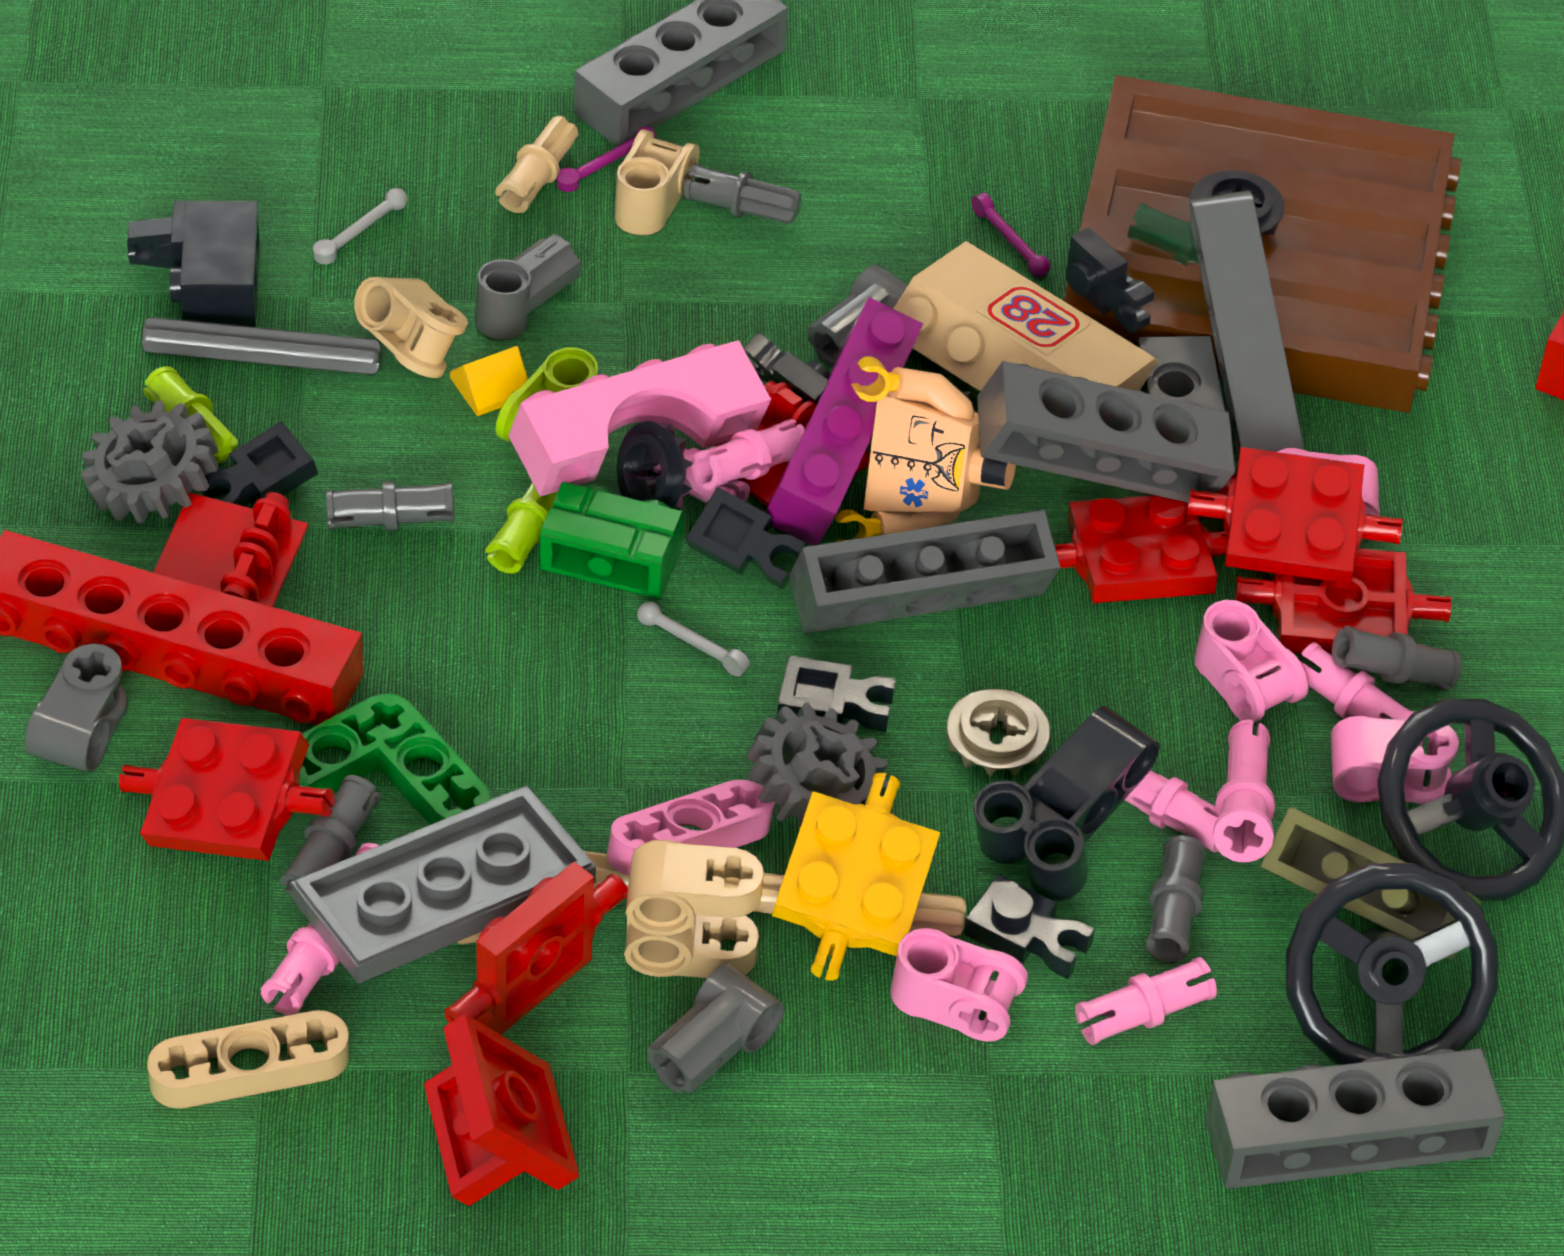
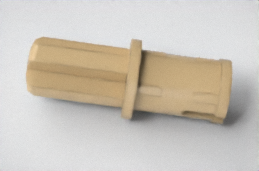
M555 116L533 144H527L520 148L517 152L515 166L496 187L495 194L496 196H502L498 201L503 207L514 213H524L530 207V204L536 198L541 188L546 183H551L557 178L560 171L558 163L578 136V129L575 124L568 123L564 116Z

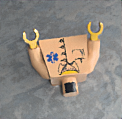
M866 356L859 360L858 365L861 370L879 373L877 380L869 386H862L858 383L851 384L861 399L867 402L877 401L864 501V510L875 512L872 513L871 518L867 519L858 512L849 509L842 510L835 516V520L838 523L858 521L859 532L854 538L849 540L949 525L956 521L960 512L977 503L980 485L1005 490L1011 487L1016 465L981 457L978 413L974 412L972 402L943 375L896 367L891 372H887L883 364L872 356ZM839 539V540H836L835 542L848 541V540Z

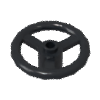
M1446 698L1411 714L1388 742L1377 779L1381 822L1402 861L1415 863L1451 877L1464 891L1471 893L1481 901H1503L1539 883L1560 856L1564 844V773L1548 741L1519 713L1484 698ZM1450 724H1465L1466 767L1452 774L1447 781L1443 797L1407 811L1404 780L1411 755L1427 735ZM1494 731L1506 736L1527 757L1540 783L1544 816L1539 833L1520 815L1529 806L1534 793L1535 783L1533 774L1522 760L1508 754L1495 753ZM1454 821L1461 827L1471 831H1484L1493 828L1523 861L1498 875H1469L1443 864L1421 843L1418 836Z
M1415 863L1368 864L1330 881L1301 912L1286 949V995L1302 1033L1333 1063L1338 1065L1360 1063L1373 1057L1396 1059L1421 1056L1440 1049L1461 1051L1483 1028L1498 991V946L1481 906L1451 877ZM1407 889L1437 901L1456 920L1409 941L1390 930L1382 928L1369 929L1359 933L1334 916L1348 902L1375 890ZM1319 940L1345 956L1344 966L1348 979L1358 990L1373 998V1049L1348 1040L1323 1014L1313 990L1312 957ZM1469 946L1471 950V985L1460 1013L1436 1038L1409 1050H1403V1002L1412 998L1421 988L1425 979L1426 966ZM1392 959L1393 966L1386 976L1382 975L1383 965Z

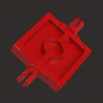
M1245 447L1240 448L1236 478L1228 490V495L1191 489L1187 515L1224 519V528L1228 537L1225 566L1347 584H1350L1355 553L1361 545L1362 539L1399 545L1403 518L1397 519L1366 514V507L1361 495L1365 464Z
M1151 495L1069 502L1067 521L1072 534V542L1054 544L1060 569L1074 568L1086 582L1092 603L1215 594L1217 572L1211 557L1226 556L1228 537L1226 531L1209 532L1199 521L1197 515H1187L1188 502Z
M1358 548L1355 553L1350 584L1275 574L1274 580L1237 576L1234 599L1242 603L1272 605V611L1278 621V640L1291 652L1302 653L1310 644L1316 642L1330 655H1332L1334 638L1340 629H1344V626H1351L1357 630L1383 636H1389L1394 632L1408 635V627L1411 624L1412 618L1448 623L1452 606L1451 596L1414 593L1413 587L1406 576L1405 552Z
M181 718L168 757L160 768L154 769L126 764L121 769L125 775L119 774V788L123 793L132 792L152 795V801L140 831V835L152 847L269 861L279 831L294 812L329 817L332 813L330 807L334 808L335 803L334 792L331 788L322 789L300 786L299 773L309 747V743L301 731Z
M576 862L571 863L554 878L547 877L540 881L532 889L525 902L505 918L501 916L493 919L481 932L478 940H476L477 980L472 984L471 990L451 1006L444 1009L446 1012L444 1016L447 1022L451 1023L465 1013L502 1035L592 960V939L597 925L602 922V917L627 898L628 888L624 881L615 874H609L604 881L594 888V876Z

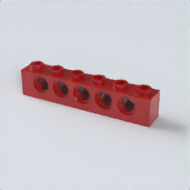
M4 530L0 536L1 636H13L47 646L59 653H70L76 648L88 644L105 645L113 649L120 657L122 671L130 670L167 681L179 688L195 689L228 699L237 705L253 706L287 716L293 721L304 724L318 725L345 711L363 677L361 632Z

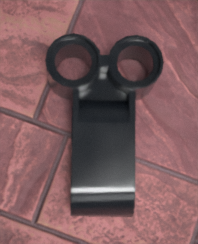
M1102 706L1096 709L1024 786L1013 781L1000 780L988 784L979 791L974 799L973 812L981 850L988 858L998 863L1010 864L1026 858L1030 884L1038 894L1050 900L1060 901L1073 897L1082 890L1087 881L1088 868L1085 842L1149 773L1159 754V743L1109 707ZM1003 817H1014L1019 820L1009 827H996L992 825L997 819ZM1055 853L1065 854L1070 857L1064 863L1057 865L1047 864L1042 861L1048 855Z

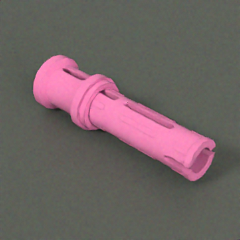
M1249 719L1236 723L1229 731L1227 783L1217 793L1215 810L1218 819L1215 821L1213 831L1215 846L1220 853L1232 861L1243 863L1256 861L1265 856L1272 847L1274 838L1271 820L1275 811V799L1273 792L1266 785L1270 735L1268 729L1262 723H1259L1256 736L1253 735V720Z

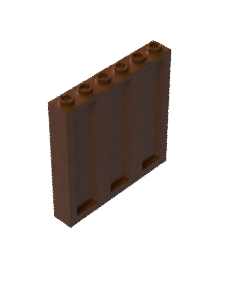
M1115 75L1079 232L1090 227L1128 261L1127 274L1132 279L1143 281L1155 291L1154 300L1141 306L1151 316L1150 324L1131 334L1119 323L1112 310L1102 314L1086 298L1076 294L1069 283H1067L1063 301L1135 346H1138L1139 337L1210 336L1218 378L1221 379L1192 234L1189 201L1193 187L1207 175L1231 170L1252 173L1270 182L1280 192L1284 202L1283 217L1279 221L1275 235L1262 234L1261 238L1293 393L1410 413L1414 391L1427 390L1433 356L1422 354V349H1433L1439 315L1428 313V308L1438 310L1445 275L1434 273V268L1444 270L1450 243V235L1440 234V229L1450 231L1456 202L1455 196L1445 195L1446 191H1456L1462 161L1461 158L1451 157L1455 133Z

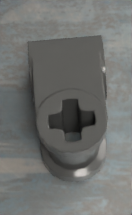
M88 644L80 646L69 653L44 699L37 704L29 719L25 735V751L27 755L89 773L94 772L98 768L105 755L108 742L119 722L126 714L128 707L125 691L118 684L122 675L120 657L113 649L105 645Z

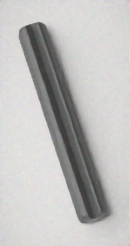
M159 317L147 318L142 329L143 350L147 353L366 375L378 373L382 358L381 342L371 338Z

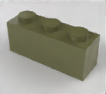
M1289 807L1273 839L1272 847L1267 852L1260 867L1318 895L1330 881L1368 864L1406 862L1293 807ZM1407 889L1375 890L1348 902L1343 907L1410 941L1456 920L1437 901ZM1466 892L1475 902L1481 905V900ZM1457 952L1445 958L1453 961Z

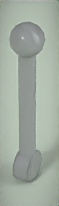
M400 188L390 189L385 195V201L332 240L323 239L317 241L313 245L314 260L320 264L334 262L339 248L389 211L403 209L408 201L405 191Z
M647 601L639 606L637 617L643 625L653 626L656 624L722 662L726 671L731 675L740 677L750 667L749 659L743 652L737 649L727 651L663 615L660 606L655 602Z

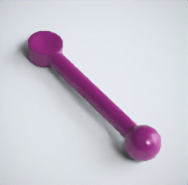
M648 126L640 127L636 131L634 138L579 168L560 169L559 175L556 178L558 189L563 192L575 191L579 187V180L627 155L640 130L652 131L654 138L657 139L655 130Z
M983 192L972 197L971 204L975 214L979 218L986 217L1028 262L1030 274L1037 278L1046 276L1051 269L1049 259L1043 255H1036L994 210L990 196Z

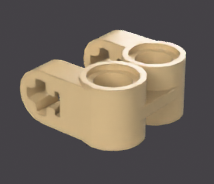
M653 840L641 844L634 850L631 858L626 904L627 929L624 950L626 962L634 970L655 977L685 976L708 978L716 969L725 964H731L745 975L754 968L758 956V929L754 922L745 916L759 905L762 897L764 874L762 864L757 857L746 850L738 848L682 844L670 840ZM726 878H738V888L731 889L725 887ZM722 940H734V951L720 950Z

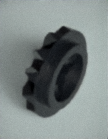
M1220 171L1207 175L1196 183L1190 196V200L1250 190L1255 204L1261 236L1262 234L1275 235L1284 212V202L1280 192L1264 178L1243 171Z
M645 421L636 424L627 432L617 457V479L623 497L639 501L658 500L672 509L683 510L682 494L692 490V486L686 478V470L694 463L684 458L683 453L686 447V439L675 436L672 424ZM660 464L661 475H658L656 478L655 476H648L647 471L654 470V466Z

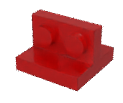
M465 1013L443 1027L452 1065L426 1081L424 1087L451 1196L465 1205L471 1206L522 1172L530 1174L556 1190H560L580 1177L550 1065Z

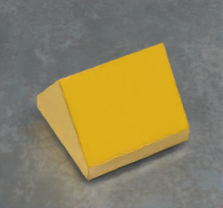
M518 346L450 371V379L477 417L502 408L508 397L515 390L520 389L528 380Z

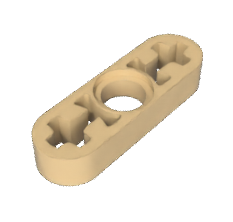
M317 1010L169 1038L156 1045L148 1057L147 1067L150 1091L159 1103L170 1108L181 1109L327 1081L341 1074L348 1065L350 1057L349 1032L346 1024L340 1017L331 1012ZM321 1039L327 1051L314 1053L309 1041ZM287 1044V1054L290 1056V1060L281 1061L280 1045ZM248 1048L261 1050L269 1057L263 1066L254 1070L236 1068L231 1064L230 1059L238 1051ZM217 1057L219 1073L211 1075V1065L208 1059ZM185 1066L189 1077L175 1079L171 1068Z

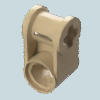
M640 130L630 152L617 171L615 221L623 231L640 236L651 235L660 231L665 226L667 219L682 195H684L686 179L694 180V177L689 176L688 172L694 163L698 164L699 146L693 143H687L684 147L654 138L652 131Z
M369 277L358 287L354 299V310L357 320L394 353L399 363L425 377H442L447 368L444 358L455 336L463 334L468 325L467 318L459 310L447 304L426 282L413 278Z

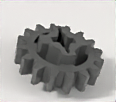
M156 401L151 412L144 414L139 406L135 405L131 407L130 418L122 421L120 418L113 416L108 419L112 428L108 434L94 433L91 436L96 450L82 453L81 457L87 468L81 472V476L100 511L109 508L114 519L118 521L131 511L137 523H144L150 511L157 510L162 519L168 518L170 505L177 502L181 506L188 508L192 505L188 495L192 490L207 491L210 486L204 474L218 471L219 466L214 454L219 452L202 415L199 412L190 415L185 404L179 403L169 413L163 401Z
M804 703L797 715L790 708L784 706L774 719L768 717L754 737L755 741L746 756L747 759L755 763L747 775L749 781L764 783L765 785L758 796L761 803L775 801L780 806L776 818L782 822L793 815L799 819V828H801L813 791L851 804L865 805L874 774L883 773L888 763L885 759L871 756L870 753L878 742L875 738L861 740L855 734L859 726L856 720L849 721L845 726L838 723L836 710L831 707L828 708L823 717L816 716L815 710L810 703ZM884 780L880 793L881 797L885 794L888 785L887 780Z

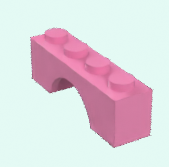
M739 340L720 346L704 344L693 349L685 356L662 362L660 359H652L640 364L633 371L612 377L596 375L585 380L577 387L553 393L550 390L537 392L528 397L524 402H521L510 430L509 438L541 497L557 492L562 482L581 485L594 481L609 448L608 435L622 426L645 421L672 424L673 428L682 431L702 448L731 440L733 435L746 429L757 431L771 398Z

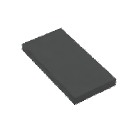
M524 786L292 881L291 893L292 900L357 984L482 932L493 919L501 916L505 918L525 902L532 889L540 881L547 877L554 878L573 862H576L593 875L595 884L596 866L528 786Z

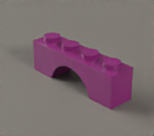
M870 297L867 298L847 336L817 406L765 513L772 517V527L792 535L811 546L819 545L841 505L873 435L877 401L867 402L861 399L851 384L858 383L862 386H869L877 380L879 373L861 370L858 362L863 357L872 356L883 364L887 372H891L896 367L903 368L923 323Z

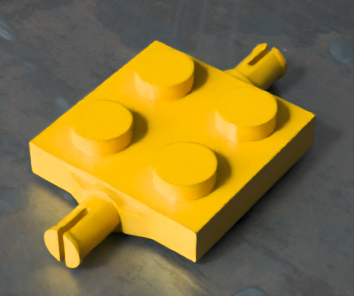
M887 773L874 774L865 805L851 804L813 791L792 851L772 916L804 926L818 938H821L814 962L810 968L811 972L818 978H821L827 956L829 955L832 958L825 980L833 981L838 979L847 947H869L897 956L899 943L910 931L940 832L901 820L890 813L897 791L900 788V781L891 775L885 794L881 797L880 793Z

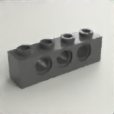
M696 0L679 11L672 12L660 22L637 35L629 37L622 44L596 59L586 62L582 67L575 70L574 114L616 146L634 138L636 131L640 127L648 126L654 129L785 51L788 7L778 0Z
M1006 361L1001 362L977 396L980 451L983 458L1188 503L1191 489L1219 493L1235 473L1229 412L1204 407L1197 403L1155 396L1140 390H1129L1098 383L1083 377H1072L1041 370L1026 364H1015Z
M1044 509L803 547L789 578L803 634L1040 596L1044 594L1057 574L1060 564Z
M1482 1048L1463 1051L1440 1049L1421 1056L1396 1059L1373 1057L1354 1064L1329 1067L1306 1065L1294 1071L1262 1075L1239 1073L1226 1079L1213 1080L1205 1123L1224 1189L1490 1157L1494 1154L1505 1114Z

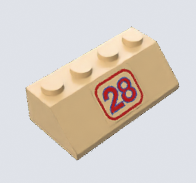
M967 241L914 276L893 308L923 323L912 349L980 392L1002 361L1026 364L1033 368L1072 377H1083L1090 381L1129 390H1140L1159 361Z

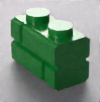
M562 482L553 501V507L550 508L541 528L540 569L661 600L669 582L670 573L673 572L681 552L683 512L672 509L658 500L639 501L611 494L605 488L597 485H586L583 487Z

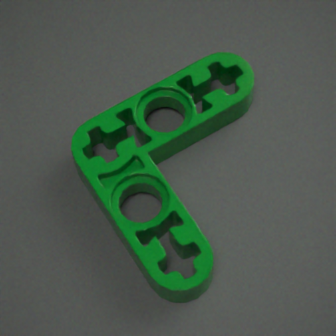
M378 694L369 697L302 733L309 743V747L299 773L300 786L322 789L331 788L333 792H336L340 788V783L347 775L364 777L379 768L430 825L491 800V794L483 781L418 710L402 696ZM383 723V725L375 727V724ZM398 725V728L390 730V727ZM367 741V746H363L362 743ZM326 747H339L350 754L347 759L337 764L322 763L314 757L318 751ZM425 758L434 760L441 766L440 770L429 776H418L406 769L407 765L412 761ZM449 789L451 790V799L459 807L451 811L450 796L447 792Z

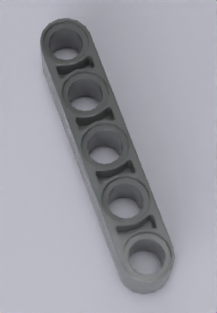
M1250 190L1190 200L1189 212L1192 234L1227 410L1229 412L1237 460L1241 447L1273 452L1285 448L1304 450L1252 194Z

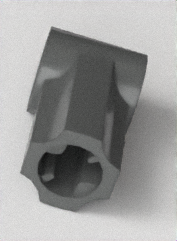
M554 233L547 239H540L512 260L498 259L485 263L479 269L477 276L475 324L477 329L493 339L505 340L521 335L527 329L530 312L580 277L581 261L574 254L570 242Z
M873 264L866 268L853 283L848 298L809 325L808 342L816 351L817 358L832 369L867 298L870 297L894 308L909 284L880 264Z
M722 965L703 983L695 997L693 1007L648 1046L647 1061L657 1072L660 1081L677 1094L681 1091L692 1094L739 1050L742 1049L747 1053H752L761 1048L779 1027L785 1012L784 1003L733 965Z

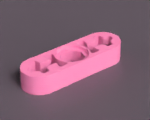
M732 780L616 819L611 826L607 860L615 870L630 876L631 858L634 850L641 844L653 840H670L682 844L737 848L760 840L770 831L775 801L769 803H761L758 796L764 789V786L748 780ZM681 826H693L700 828L702 830H690L683 828Z

